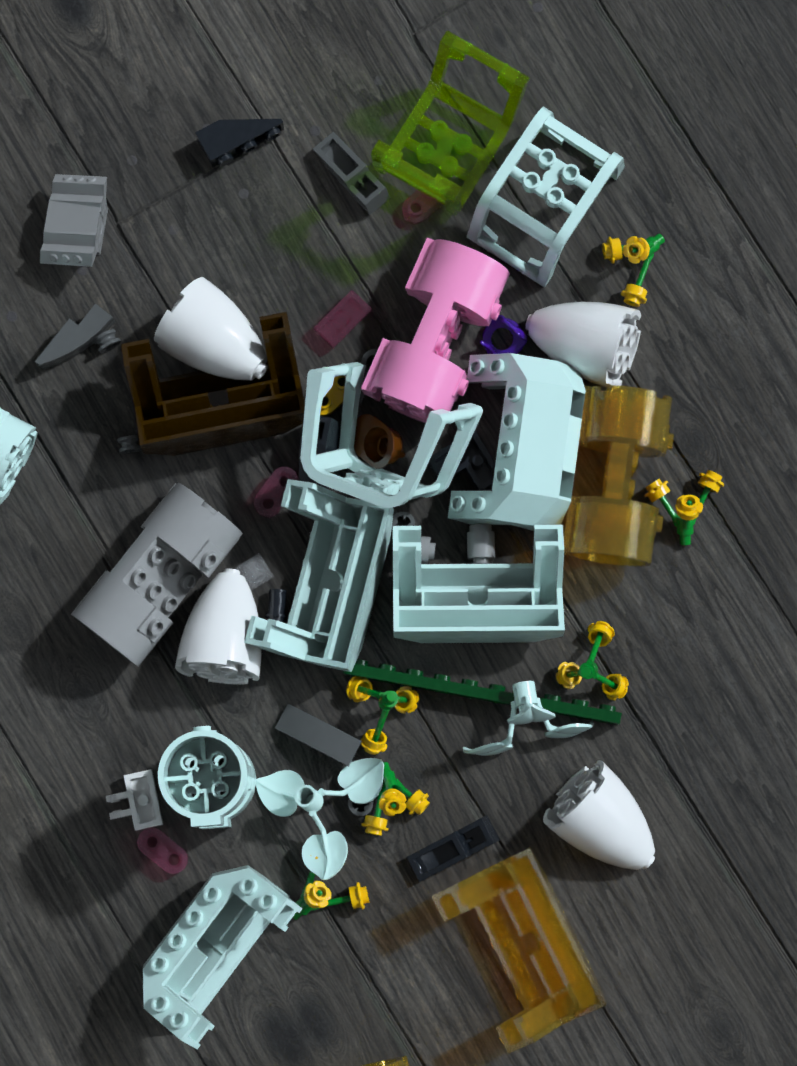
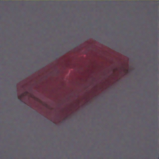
M351 290L314 327V331L334 349L372 311V308Z

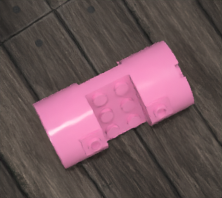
M427 238L405 289L408 295L415 297L428 307L411 344L382 339L361 387L364 395L379 402L383 398L385 399L384 403L390 409L423 423H426L430 411L439 409L451 411L459 395L464 396L469 381L466 380V372L449 361L452 352L449 346L452 340H457L461 333L462 324H459L460 321L477 326H489L492 319L497 320L502 307L499 304V298L510 275L509 271L496 260L472 248L452 241Z

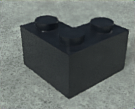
M474 431L453 479L466 473L476 491H488L493 485L495 461L477 432ZM452 444L433 454L428 462V466L436 479Z

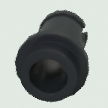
M269 589L268 613L265 614L266 618L284 623V619H287V615H285L287 590Z

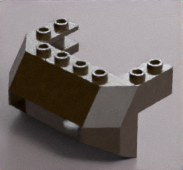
M287 312L259 317L267 355L266 364L268 365L267 371L260 379L235 380L203 371L159 379L149 339L121 344L124 368L135 406L139 442L143 453L176 456L282 435L303 424L305 401Z

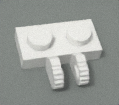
M152 770L123 775L127 791L106 796V801L114 803L128 798L130 809H120L109 813L110 820L132 815L135 831L163 825Z

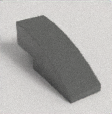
M334 132L313 148V151L335 178L369 215L390 199L386 187Z
M94 304L78 325L69 318L36 359V364L44 370L77 356L94 344V338L112 327L115 323L114 318L97 304Z
M287 704L275 729L348 767L362 742L290 704Z

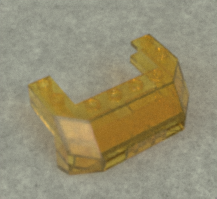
M531 847L432 896L436 909L441 914L444 922L475 908L478 919L483 924L490 938V943L503 965V970L508 975L515 989L516 997L521 1002L524 1010L496 1027L499 1038L508 1054L536 1042L562 1024L607 1005L595 973Z

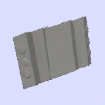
M55 174L52 181V194L49 199L43 232L40 264L92 267L96 254H101L108 213L106 203L107 177Z

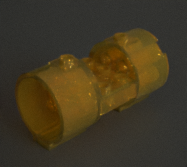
M610 385V388H607L606 391H601L599 386H584L586 392L579 446L607 453L602 497H571L564 529V555L610 565L650 566L656 532L661 533L663 516L658 515L659 508L631 500L634 495L635 480L630 478L633 477V473L637 469L639 457H664L667 450H672L674 433H669L672 398L668 395H663L662 399L657 398L656 391L636 387Z

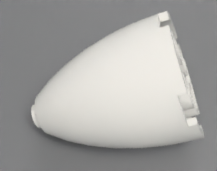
M204 277L197 278L181 291V296L183 297L175 303L171 311L167 310L157 327L154 341L158 343V347L177 360L209 374L235 380L260 379L268 369L266 364L267 356L257 333L245 315L219 288Z
M602 302L562 303L536 310L534 314H530L526 321V330H529L531 339L552 360L570 365L585 380L617 390L622 385V380H619L621 375L626 370L630 371L637 351L641 331L636 326V320H640L641 313L637 309Z
M227 568L223 572L218 573L198 598L187 620L179 644L175 669L179 673L191 677L194 672L197 673V676L208 679V682L224 684H248L249 678H253L255 681L259 680L261 649L244 643L251 615L258 617V612L251 589L245 577L240 575L239 570Z
M598 760L595 763L596 766L591 769L586 766L583 767L558 791L555 806L552 810L549 808L545 811L543 817L544 824L576 849L602 862L633 870L648 868L655 859L653 856L655 853L654 843L647 821L632 794L603 761Z

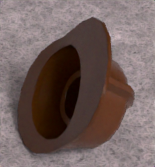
M363 414L357 418L354 450L371 467L383 469L386 465L396 462L398 458L405 457L406 453L402 450V437L398 431L388 427L371 414Z

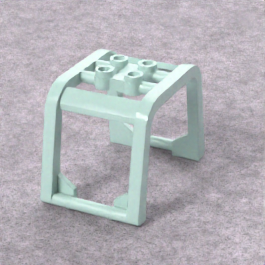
M543 106L532 119L481 196L476 206L467 238L545 288L553 276L560 254L568 239L608 179L612 177L617 180L625 167L624 158L615 152L609 154L556 120L553 112ZM539 131L560 145L564 141L595 160L593 166L600 171L591 182L581 176L576 165H567L557 159L553 150H541L533 145L532 142ZM524 153L536 159L541 169L548 170L544 173L542 181H540L537 173H526L516 167ZM509 176L522 183V187L526 192L535 193L546 200L549 207H559L570 214L558 234L497 195ZM559 177H561L562 182L566 185L575 184L585 191L577 205L564 198L562 189L555 187L558 184ZM489 211H493L549 247L544 261L541 262L530 258L526 263L496 244L498 236L485 225Z
M352 362L308 371L300 459L304 471L312 480L385 508L400 506L409 500L419 497L428 498L439 495L449 487L482 416L483 409L481 406L467 403L459 405L458 409L454 411L444 409L430 411L417 451L406 477L384 469H375L368 463L360 460L355 454L354 441L357 414L366 365ZM345 376L339 449L316 454L323 397L333 386L334 377ZM455 422L457 431L436 482L432 485L419 483L445 425ZM347 468L355 472L346 473L345 478L330 473Z

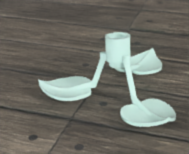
M518 682L512 685L515 701L511 702V716L507 719L509 724L507 738L501 742L490 743L475 749L463 747V751L467 754L489 756L512 749L514 724L520 725L543 721L549 731L545 733V737L568 738L589 730L594 726L592 720L588 724L576 723L560 727L551 725L549 720L556 717L555 713L543 709L540 698H537L535 682Z
M364 758L351 762L350 766H345L338 776V783L344 789L342 791L324 790L322 788L317 791L312 786L305 785L302 777L291 770L278 771L256 779L259 797L271 813L280 817L291 816L296 811L297 805L309 812V815L315 821L321 835H312L306 840L302 847V859L306 867L320 879L328 880L335 876L343 867L348 854V845L345 837L338 831L327 834L326 829L316 814L323 805V796H345L348 794L350 800L356 804H367L373 801L379 795L383 786L384 763L381 759Z

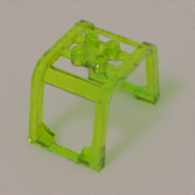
M447 30L440 40L430 81L390 146L378 140L371 152L374 169L383 175L386 173L393 175L445 205L446 211L456 216L465 205L507 136L517 115L530 77ZM467 54L499 73L497 82L510 94L503 115L496 113L443 82L450 59L463 62ZM434 98L439 99L493 130L495 133L485 149L473 144L469 135L459 134L448 128L446 122L442 120L433 121L426 117L424 114ZM418 125L429 130L431 138L438 142L436 150L428 142L419 143L411 138ZM452 146L457 154L466 155L469 153L478 159L471 172L459 166L455 157L449 156ZM406 147L415 152L420 163H431L438 167L442 175L437 173L434 178L403 160V148ZM455 175L465 182L461 187L445 177H453Z

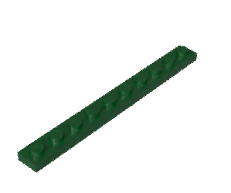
M357 659L352 672L343 671V675L360 676L368 680L409 686L511 706V702L515 701L514 694L506 692V687L502 685L489 684V688L478 686V681L462 679L461 683L451 682V676L434 674V678L424 677L423 671L407 669L406 673L395 671L396 666L379 664V668L369 667L368 661ZM544 694V698H540L543 709L555 714L619 725L622 713L615 712V706L600 704L598 709L588 707V701L572 699L571 703L560 702V696Z

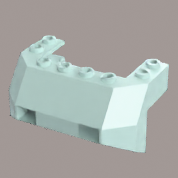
M513 353L470 355L467 374L469 383H482V387L486 389L506 390L492 491H451L448 518L467 524L513 525L534 531V525H561L571 503L586 391L581 374L570 365L555 360Z
M288 479L281 507L314 520L287 624L251 615L244 643L281 656L352 672L363 647L387 555L394 509L380 507L360 499L347 498L315 483Z
M534 525L533 563L421 564V526H393L394 638L418 643L537 642L562 637L565 631L562 593L564 565L563 525Z
M248 865L212 873L144 963V1009L178 1039L198 1049L200 1047L199 1042L208 1030L212 1031L215 1027L202 1015L204 1010L269 923H274L286 932L289 928L286 925L296 912H301L302 908L289 898L290 896Z

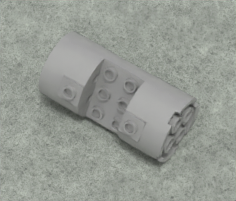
M180 483L173 485L142 524L143 532L111 572L107 570L102 574L71 613L72 616L138 667L173 624L172 620L168 617L202 575L206 578L211 576L243 534L219 511L217 512L204 502L205 500Z

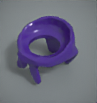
M499 315L496 321L492 319L490 325L486 326L482 334L483 341H480V344L485 347L488 354H518L527 343V336L517 322ZM498 328H507L513 335V343L508 349L498 350L492 344V334Z

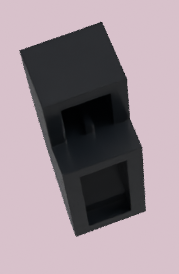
M486 815L407 856V859L419 882L498 842L500 839Z

